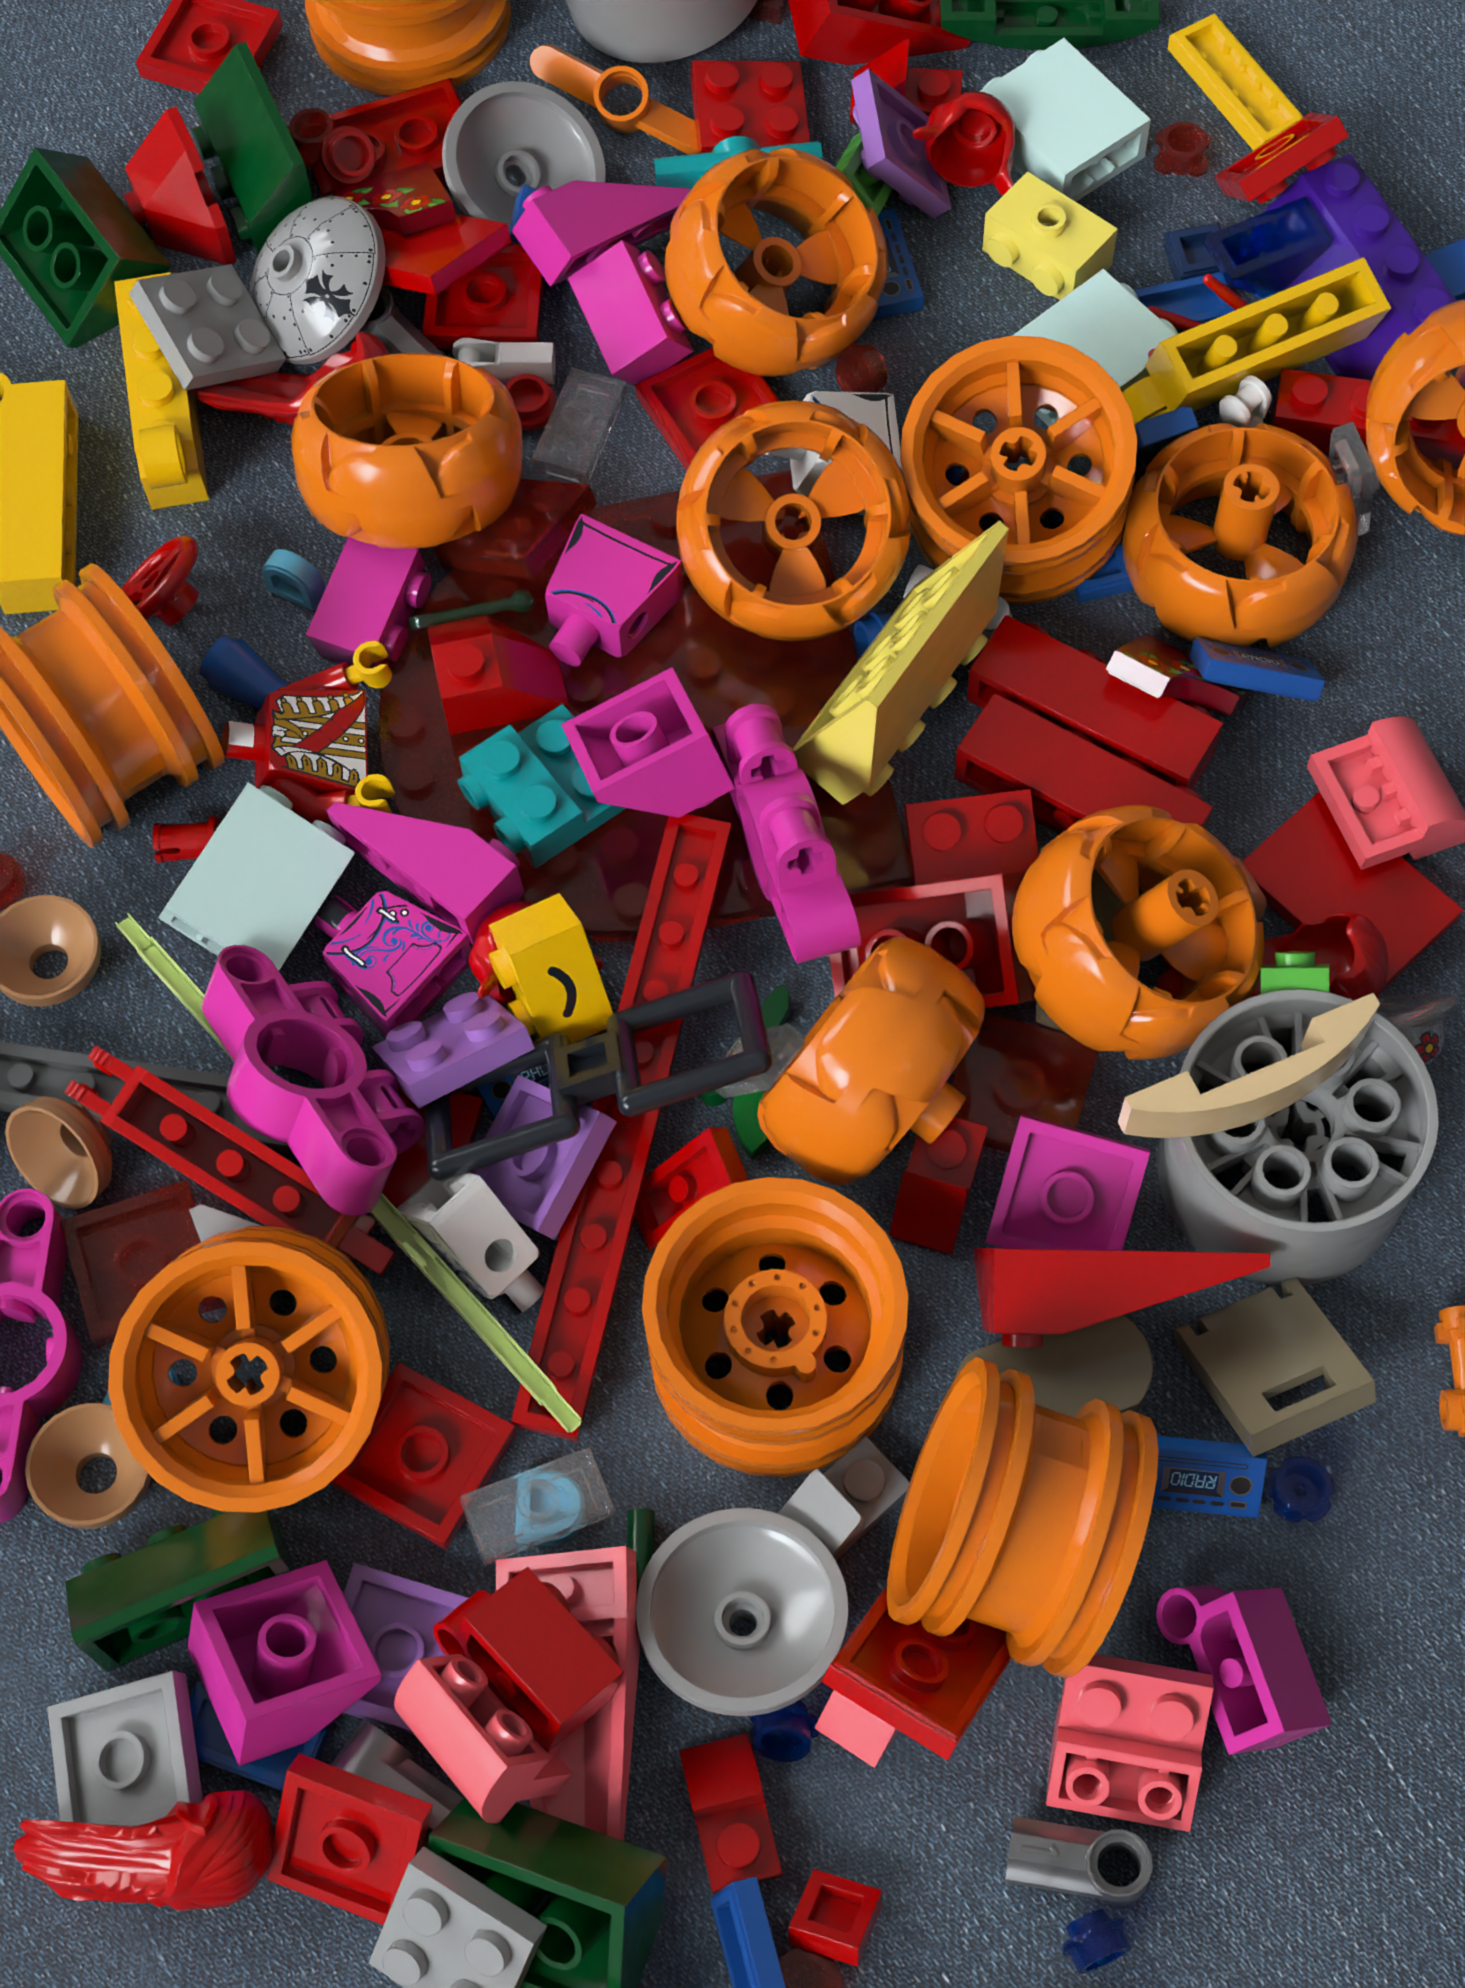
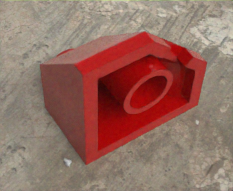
M177 106L167 109L125 167L132 191L123 194L127 208L140 225L146 224L155 245L223 265L235 263L237 260L227 225L218 203H215L211 188L203 172L205 169L197 148Z
M488 615L427 626L440 695L450 735L543 717L561 704H564L570 711L559 659L545 646Z

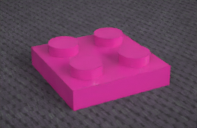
M1022 1113L985 1243L1001 1248L1123 1250L1149 1159L1150 1149Z

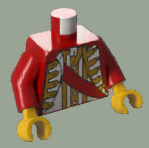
M367 641L355 650L353 655L354 665L350 666L348 663L342 662L269 693L256 717L255 724L227 720L223 728L221 740L224 757L255 761V787L259 789L262 785H266L279 791L292 802L293 808L291 811L311 824L315 820L327 824L331 823L327 810L335 802L392 813L388 802L384 799H379L394 796L395 792L389 779L380 774L367 776L366 691L357 690L358 683L364 681L369 687L383 688L391 681L392 671L387 664L369 668L372 663L387 658L388 652L383 644L377 641Z

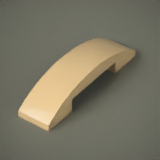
M1373 992L1312 1018L1301 1044L1304 1051L1200 1094L1189 1072L1185 1071L1130 1094L1124 1098L1118 1124L1126 1135L1178 1138L1222 1132L1270 1116L1311 1093L1328 1080L1347 1061L1366 1035L1380 1003Z

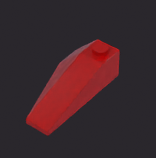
M974 1248V1264L983 1331L1002 1333V1346L1043 1347V1334H1065L1270 1268V1253Z

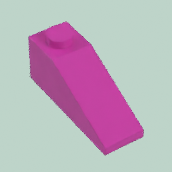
M574 180L554 190L550 185H546L526 198L522 204L525 211L511 231L551 287L568 279L572 274L621 240L635 247L670 230L675 212L691 190L686 188Z
M337 802L327 810L333 827L345 837V844L435 916L467 933L469 942L474 945L481 922L489 913L506 903L518 901L525 893L518 872V867L520 866L518 858L507 846L496 839H492L487 843L470 829Z

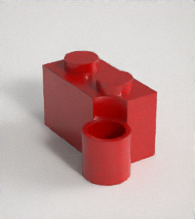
M528 1566L493 1594L485 1590H478L433 1626L436 1642L445 1656L462 1654L463 1657L476 1663L486 1674L488 1687L508 1710L525 1720L532 1730L533 1737L547 1753L611 1700L624 1674V1671L618 1665L617 1656L611 1646L601 1636L594 1633L589 1634L570 1613L568 1602L563 1594L553 1584L546 1581L541 1582Z

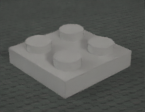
M232 264L137 280L129 293L184 391L274 373L280 369L286 360L285 355Z
M169 1671L47 1707L60 1821L128 1826L141 1825L165 1817L178 1801L197 1804L203 1801L185 1673Z
M423 1846L407 1866L368 1964L405 1988H520L547 1929V1925Z

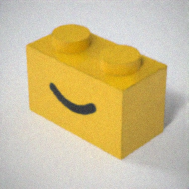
M560 893L489 925L497 946V950L488 953L490 962L503 988L506 989L512 986L516 1000L507 1004L509 1012L526 1026L530 1036L533 1035L537 1040L551 1034L561 1033L569 1038L571 1044H574L607 1029L606 1023L613 1014L582 923Z

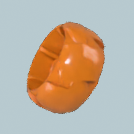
M787 147L772 150L769 153L756 148L743 151L722 160L710 168L694 185L675 212L670 226V241L665 253V276L669 294L682 322L692 333L709 341L713 345L714 356L723 362L748 373L770 377L787 376L806 368L815 370L838 358L866 330L878 311L877 302L884 289L888 271V251L885 236L873 208H865L856 195L852 182L840 170L823 159L810 153ZM751 209L772 214L788 222L804 235L802 237L804 241L795 248L791 243L779 237L762 239ZM718 232L752 250L733 273L723 255ZM799 275L811 281L831 285L832 293L825 302L824 314L810 312L803 315L802 318L789 316L784 293L797 280Z
M1464 299L1433 311L1412 333L1408 335L1404 332L1394 342L1375 371L1366 404L1367 449L1373 470L1382 486L1391 498L1409 515L1413 510H1416L1438 530L1459 536H1465V454L1458 470L1452 469L1451 462L1443 458L1438 459L1436 462L1427 458L1418 450L1413 440L1409 418L1411 416L1423 420L1457 419L1458 429L1465 438ZM1459 367L1454 377L1451 374V369Z
M389 354L365 359L330 372L318 380L302 398L297 417L294 419L291 434L296 483L310 513L333 533L343 537L349 536L355 540L376 545L379 548L416 549L432 547L459 539L474 531L485 529L495 522L511 505L516 497L523 472L521 420L507 388L484 368H475L463 361L438 354Z
M791 400L763 404L747 410L744 414L719 427L704 442L692 459L680 489L676 512V529L680 557L685 571L699 595L716 613L731 624L756 633L760 637L774 640L802 641L821 638L836 633L863 617L882 599L896 580L904 564L911 538L910 496L897 460L879 436L865 424H859L839 409L810 401ZM781 449L809 450L819 453V458L826 462L829 459L832 460L815 482L808 497L801 494H786L775 501L757 478L746 469V467L754 463L755 458ZM865 509L864 527L866 528V535L861 553L849 572L826 588L823 573L809 550L820 531L821 518L840 517L858 513ZM784 516L795 517L797 520L794 525L798 526L802 523L805 532L799 533L796 540L785 538L784 533L780 534L776 527L781 525ZM721 518L743 522L763 521L761 541L768 553L778 559L769 591H766L767 587L760 583L754 585L748 581L730 561L721 540Z
M1229 423L1211 424L1189 431L1166 445L1149 463L1145 475L1135 484L1129 499L1123 530V558L1135 593L1141 602L1155 607L1158 619L1171 632L1190 642H1194L1195 637L1244 647L1266 639L1269 648L1303 634L1318 622L1336 602L1347 580L1358 542V522L1353 497L1348 484L1338 485L1329 458L1311 442L1285 429L1263 423L1258 424L1254 428H1238ZM1217 495L1220 498L1213 527L1182 516L1173 515L1176 509L1197 499ZM1280 510L1290 517V524L1297 532L1306 534L1312 545L1305 565L1283 550L1266 544L1273 515ZM1213 543L1215 549L1224 557L1231 560L1244 561L1247 580L1226 577L1211 572L1186 557V554Z
M1125 805L1100 810L1077 821L1044 846L1038 859L1028 868L1018 888L1013 906L1012 933L1015 950L1020 964L1027 969L1036 988L1034 997L1038 1004L1063 1031L1078 1042L1097 1051H1125V1056L1129 1060L1165 1058L1190 1049L1199 1034L1210 1022L1232 1006L1249 999L1261 974V966L1264 960L1263 922H1257L1255 909L1250 896V885L1241 866L1229 850L1209 831L1195 823L1176 821L1168 811L1155 806ZM1094 869H1097L1101 877L1125 905L1115 913L1112 920V934L1115 941L1107 943L1103 937L1104 931L1101 923L1096 920L1093 909L1091 880ZM1139 888H1140L1143 892H1145V893H1143V894L1140 895V896H1139ZM1161 954L1172 967L1183 975L1181 995L1173 999L1172 995L1167 991L1159 988L1150 989L1138 981L1140 961H1149Z
M895 937L881 943L827 1007L763 1094L759 1102L757 1114L760 1128L778 1151L812 1177L833 1185H847L857 1179H864L890 1153L909 1129L928 1144H931L947 1127L966 1099L965 1095L946 1081L960 1063L982 1027L985 1014V1003L982 994L967 974L930 946L907 937Z

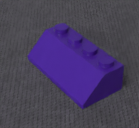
M1352 154L1302 173L1243 232V241L1279 292L1360 258H1365L1391 309L1366 339L1323 356L1336 376L1372 381L1384 355L1404 332L1409 335L1433 311L1457 301Z

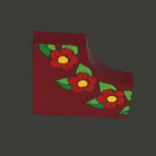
M428 161L322 194V197L339 196L354 201L374 217L379 227L396 230L405 237L453 222L454 219H457L452 199Z
M1148 633L1115 649L1106 668L1109 674L1156 698L1170 697L1186 700L1212 709L1225 716L1232 715L1242 708L1252 691L1250 689L1205 681L1189 658V654Z

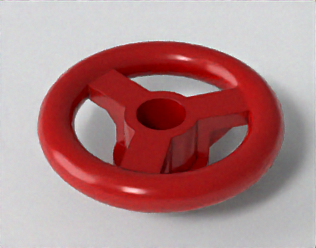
M186 535L169 540L154 551L123 585L121 589L131 602H139L135 607L145 620L155 615L169 627L181 620L195 604L199 591L186 578L191 572L198 556L197 542L194 538Z

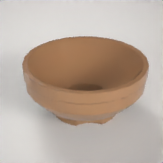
M38 895L20 900L0 913V991L7 997L24 1005L47 1007L73 998L89 984L100 964L101 945L98 930L91 916L80 905L70 899L56 895ZM48 951L65 953L68 956V964L59 976L51 979H42L34 975V964L42 954Z
M42 1096L23 1104L10 1114L6 1123L5 1135L11 1158L25 1180L35 1190L45 1194L52 1203L71 1209L85 1208L106 1190L111 1181L113 1166L110 1147L112 1142L111 1134L107 1126L100 1121L101 1119L92 1115L84 1105L71 1103L60 1098Z
M84 1403L69 1407L54 1415L36 1434L26 1457L25 1475L27 1487L34 1502L47 1516L61 1524L78 1529H97L111 1525L126 1517L138 1506L146 1494L152 1478L129 1451L116 1426L112 1406L103 1403ZM99 1457L112 1459L117 1467V1476L113 1485L108 1490L97 1494L83 1491L79 1479L84 1465L92 1459Z

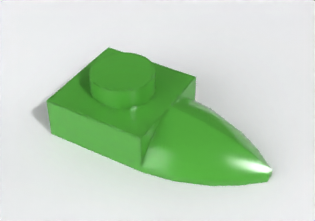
M1275 952V964H1263L1261 966V994L1296 989L1329 993L1330 964H1316V952Z

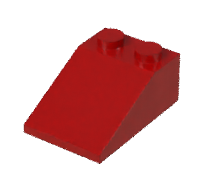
M788 0L799 53L803 57L842 65L869 63L905 39H909V57L966 49L971 43V40L941 28L940 0Z
M1027 871L849 895L858 921L861 946L829 955L834 996L838 995L859 967L881 943L895 937H907L930 946L967 974L982 994L985 1008L1021 1004L1036 1000L1034 997L1036 988L1027 969L1019 962L1012 933L1013 906L1018 888Z

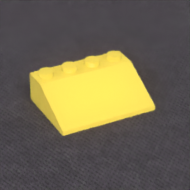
M1000 520L913 586L792 749L798 767L842 805L863 792L871 797L886 783L894 771V768L888 764L897 749L900 752H904L915 742L926 726L920 720V717L928 706L934 709L945 700L957 684V681L951 676L959 664L965 666L972 661L988 641V638L982 632L996 614L1009 528Z

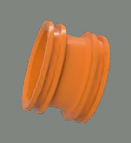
M305 0V10L310 26L311 39L320 59L336 76L354 87L386 96L399 94L448 78L452 79L456 87L477 75L497 56L508 36L512 17L510 0Z
M1011 335L979 342L953 355L935 370L912 400L902 428L900 453L901 469L911 501V532L929 564L934 569L938 568L981 535L984 531L979 526L980 520L988 515L996 521L1000 520L1009 528L999 596L1005 599L1007 604L1029 605L1054 600L1075 590L1078 585L1086 579L1089 580L1100 571L1121 542L1136 467L1137 435L1132 411L1118 384L1097 361L1076 348L1051 339L1035 336ZM1041 408L1056 412L1057 421L1046 430L1040 429L1034 423V415ZM985 412L992 414L997 422L995 429L989 434L973 426L974 418ZM1020 456L1029 459V465L1021 464L1016 471L1008 469V462L1016 463ZM1079 456L1090 460L1091 469L1086 475L1080 476L1067 469L1069 462L1073 458ZM953 466H961L969 473V479L959 486L952 485L946 479L947 470ZM1053 510L1063 515V523L1055 529L1045 528L1040 522L1041 519Z
M90 563L80 570L81 585L78 587L65 579L53 587V594L58 605L56 612L16 637L10 636L0 626V728L28 770L72 829L90 848H93L104 841L100 830L102 826L109 823L111 827L119 831L130 824L129 815L125 809L127 799L164 775L172 776L179 784L186 788L199 779L197 765L201 763L212 771L225 763V758L218 737L207 715L157 635L115 581L98 565Z
M776 1177L753 1179L726 1186L701 1198L674 1221L657 1244L646 1272L642 1315L656 1393L669 1421L692 1447L719 1465L745 1474L785 1478L811 1473L816 1468L821 1470L842 1458L865 1436L870 1438L890 1411L901 1380L909 1295L902 1263L886 1232L861 1206L839 1192L803 1179ZM774 1256L784 1261L785 1268L784 1270L770 1269L761 1271L759 1264L766 1257ZM828 1284L837 1285L844 1290L846 1298L839 1305H829L824 1302L820 1294L821 1288ZM716 1290L724 1292L728 1297L724 1309L711 1312L703 1307V1299L708 1293ZM775 1330L778 1337L787 1332L788 1345L777 1348L774 1340L765 1345L764 1333ZM845 1351L851 1362L848 1369L844 1372L831 1371L824 1363L825 1354L827 1352ZM729 1358L732 1368L728 1375L721 1379L709 1377L705 1370L709 1359ZM784 1384L792 1391L793 1401L786 1409L776 1410L767 1402V1392L773 1385Z
M248 1226L217 1233L188 1248L161 1270L138 1292L120 1320L110 1352L108 1392L116 1426L136 1461L157 1483L186 1501L225 1512L258 1513L292 1505L325 1488L349 1466L371 1432L389 1377L391 1341L383 1307L368 1279L349 1258L315 1236L286 1227ZM277 1290L291 1292L296 1298V1309L289 1315L276 1313L270 1305L271 1295ZM215 1296L225 1302L227 1312L222 1320L211 1322L202 1317L199 1306L204 1298ZM326 1346L332 1349L337 1358L335 1368L328 1372L316 1370L310 1360L311 1353L315 1348ZM245 1354L249 1362L256 1356L265 1361L267 1367L260 1376L263 1384L256 1385L252 1377L246 1383L237 1378L235 1372L242 1363L239 1355ZM186 1359L196 1366L197 1377L191 1384L178 1385L171 1380L169 1370L175 1361ZM297 1409L305 1415L307 1427L302 1434L290 1436L283 1431L281 1417L287 1410ZM219 1416H229L237 1424L236 1436L226 1443L217 1442L210 1434L211 1423Z
M975 1357L967 1362L943 1398L920 1451L907 1489L895 1534L887 1579L889 1616L894 1621L905 1625L917 1623L921 1619L922 1626L929 1633L941 1637L952 1634L965 1618L1006 1631V1644L1009 1655L1017 1663L1029 1667L1042 1664L1043 1668L1050 1674L1061 1678L1073 1677L1088 1665L1110 1630L1131 1583L1143 1546L1152 1510L1158 1467L1157 1431L1152 1419L1131 1410L1120 1414L1116 1405L1097 1398L1086 1403L1072 1417L1035 1404L1034 1385L1029 1375L1010 1368L999 1374L997 1364L979 1357Z

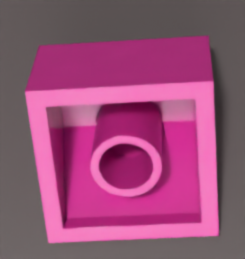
M672 667L561 724L598 803L679 818L697 808L709 805L716 798L735 789L706 729Z
M327 1560L193 1603L187 1649L239 1766L306 1743L380 1683L382 1674Z

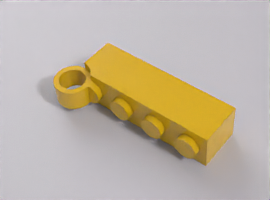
M1365 258L1355 260L1160 341L1145 364L1150 376L1141 379L1122 392L1132 411L1134 425L1184 406L1192 407L1193 411L1223 399L1226 395L1238 393L1240 382L1248 375L1255 376L1264 382L1280 375L1282 368L1295 369L1366 339L1389 312L1391 306Z
M171 272L114 281L134 450L140 480L152 510L209 500L195 393L191 389L184 391L129 295L137 280L172 274Z
M0 372V398H2L0 401V606L5 615L58 610V605L53 594V587L64 579L76 586L78 412L65 380L11 384L8 377Z

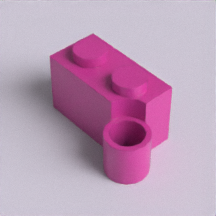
M621 240L568 277L611 375L635 386V384L668 369L693 352V348L685 333V330L688 328L679 317L672 300L669 299L662 284L666 280L664 268L656 256L649 250L641 254L638 248Z
M348 536L306 632L307 638L320 656L339 663L346 662L352 666L354 665L353 655L355 650L367 641H377L383 644L388 652V656L384 660L372 663L369 668H374L381 664H387L390 667L392 661H399L407 645L408 629L406 627L415 608L419 609L424 605L431 588V575L422 572L425 562L419 552V548H379L376 545L364 543Z
M1201 1585L1169 1589L1161 1596L1156 1610L1157 1624L1161 1633L1171 1643L1177 1645L1189 1644L1198 1671L1213 1675L1214 1689L1211 1707L1228 1755L1277 1748L1332 1725L1282 1587L1233 1591L1227 1594L1220 1587Z

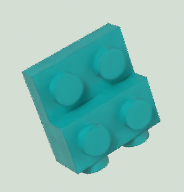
M561 704L518 733L509 724L459 757L463 776L457 782L467 801L477 811L485 807L497 821L493 824V827L500 841L515 855L521 851L535 869L626 809L625 807L597 802L561 726L562 723L574 718L564 704Z

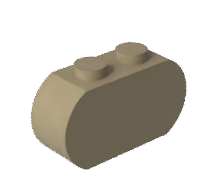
M1121 1315L1065 1334H1043V1347L1002 1346V1341L968 1353L961 1362L956 1376L967 1362L975 1357H979L997 1364L999 1374L1010 1368L1029 1375L1034 1385L1035 1404L1074 1417L1086 1403L1097 1398L1116 1405L1120 1414L1127 1410L1139 1413L1151 1383L1153 1361L1148 1342L1142 1332L1132 1321Z

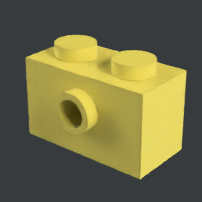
M1027 171L985 213L982 250L988 253L1000 266L1009 267L1031 281L1043 294L1054 296L1061 300L1102 269L1107 271L1112 266L1118 228Z

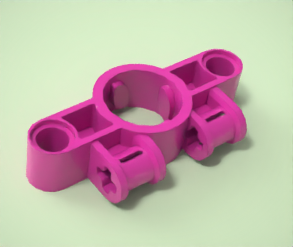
M760 703L738 709L728 718L725 724L711 727L712 743L735 787L729 794L742 826L749 856L759 885L766 899L772 902L795 962L800 964L860 947L861 936L858 921L836 866L834 849L829 838L825 835L821 816L809 782L802 769L798 767L792 748L784 740L782 724L776 710L769 705Z
M232 945L224 948L218 955L201 1008L204 1016L234 1061L227 1081V1097L232 1109L246 1125L270 1139L287 1143L322 1199L331 1208L351 1216L364 1215L371 1212L378 1203L397 1154L409 1149L419 1140L424 1132L425 1123L418 1111L407 1108L397 1093L399 1085L391 1072L385 1069L366 1071V1058L360 1047L363 1041V1031L357 1021L346 1018L338 1007V995L331 984L326 981H312L288 985L274 963L263 952L245 945ZM267 1066H286L303 1071L317 1079L325 1088L310 1089L291 1084L274 1074Z
M31 1188L16 1190L6 1195L0 1202V1322L7 1318L28 1323H35L36 1317L46 1319L53 1327V1338L48 1337L46 1341L47 1366L33 1382L16 1391L12 1387H0V1473H2L3 1479L0 1485V1523L7 1522L16 1517L23 1509L29 1493L25 1475L26 1457L32 1440L39 1431L40 1419L55 1411L70 1396L78 1382L83 1359L79 1337L74 1327L58 1308L69 1244V1228L51 1200L41 1191ZM34 1218H45L43 1227L37 1233L28 1237L19 1236L22 1227L28 1221Z

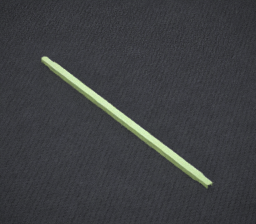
M127 913L129 918H126L119 924L115 922L121 933L136 948L140 957L230 1056L204 1016L201 1008L204 998L202 991L129 913ZM381 1193L377 1205L369 1212L370 1215L534 1399L551 1413L567 1433L576 1430L581 1425L582 1419L557 1392L555 1385L385 1195Z

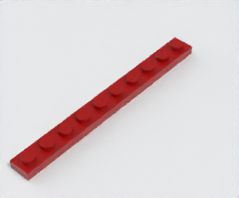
M685 814L679 818L668 816L618 1012L693 987L732 834V823ZM685 1017L634 1034L642 1085L671 1076ZM616 1093L594 1100L593 1109L600 1111L617 1122L561 1227L528 1353L533 1362L555 1385L557 1392L581 1417L582 1422L576 1430L567 1433L543 1405L541 1406L522 1384H520L511 1418V1423L516 1428L577 1442L579 1441L662 1108L635 1117H627L618 1109Z

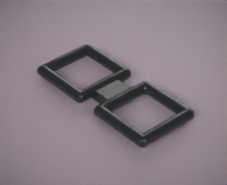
M737 971L616 1012L607 1020V1033L571 1044L569 1038L561 1033L551 1034L534 1040L532 1042L535 1049L424 1105L427 1170L429 1175L437 1181H444L576 1136L581 1128L579 1105L615 1093L619 1111L627 1117H635L766 1073L772 1066L773 1058L754 976L748 971ZM733 1001L743 1052L642 1085L634 1034ZM547 1064L553 1116L453 1149L450 1096Z

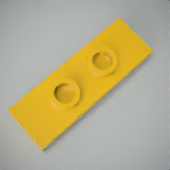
M1215 13L1169 35L1167 48L1252 150L1304 117Z

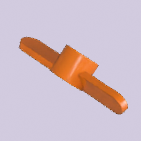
M543 44L532 52L530 67L537 77L597 108L602 122L612 131L627 134L640 129L688 155L698 154L695 121L652 99L644 77L634 68L614 66L606 71H602L552 44ZM629 84L641 90L643 97L639 107L628 115H613L604 108L606 95L618 85Z

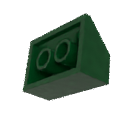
M245 41L233 47L193 102L200 125L191 128L202 160L205 161L213 158L216 165L209 169L220 199L222 201L229 198L232 199L234 207L229 208L228 211L239 240L243 241L250 238L257 255H259L264 243L277 225L290 213L304 204L313 201L304 161Z
M38 147L34 148L0 210V256L66 346L78 348L119 325L114 281L167 273L171 265L88 157Z
M272 1509L258 1513L214 1510L212 1512V1519L187 1529L186 1525H175L153 1534L147 1540V1547L122 1557L121 1553H110L86 1563L82 1567L83 1574L65 1581L70 1629L75 1645L105 1671L110 1672L188 1638L194 1602L296 1570Z
M464 1798L429 1834V1850L547 1925V1929L520 1988L638 1987L663 1918L666 1856L516 1802L500 1823L491 1824L485 1822L469 1801Z

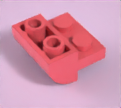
M1398 716L1374 721L1371 723L1367 735L1310 755L1307 768L1361 870L1407 853L1410 854L1414 861L1465 842V810L1414 719Z
M462 1654L419 1658L401 1682L394 1700L397 1714L485 1822L491 1824L500 1823L515 1802L557 1794L573 1774L557 1755V1747L547 1753L535 1740L532 1730L525 1720L508 1710L488 1687V1678L484 1671L476 1663L463 1657Z
M1095 1654L1088 1665L1073 1677L1064 1678L1061 1701L1058 1702L1051 1748L1046 1806L1190 1832L1202 1771L1201 1753L1214 1689L1213 1675Z

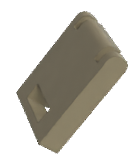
M1290 1278L1281 1282L1283 1299H1280L1274 1289L1269 1287L1198 1318V1330L1201 1333L1199 1336L1194 1333L1188 1324L1174 1329V1338L1179 1351L1253 1457L1376 1402L1375 1380L1297 1278ZM1324 1375V1391L1276 1412L1267 1402V1399Z

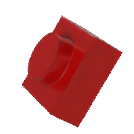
M813 1869L789 1925V1945L858 1967L882 1908V1890Z

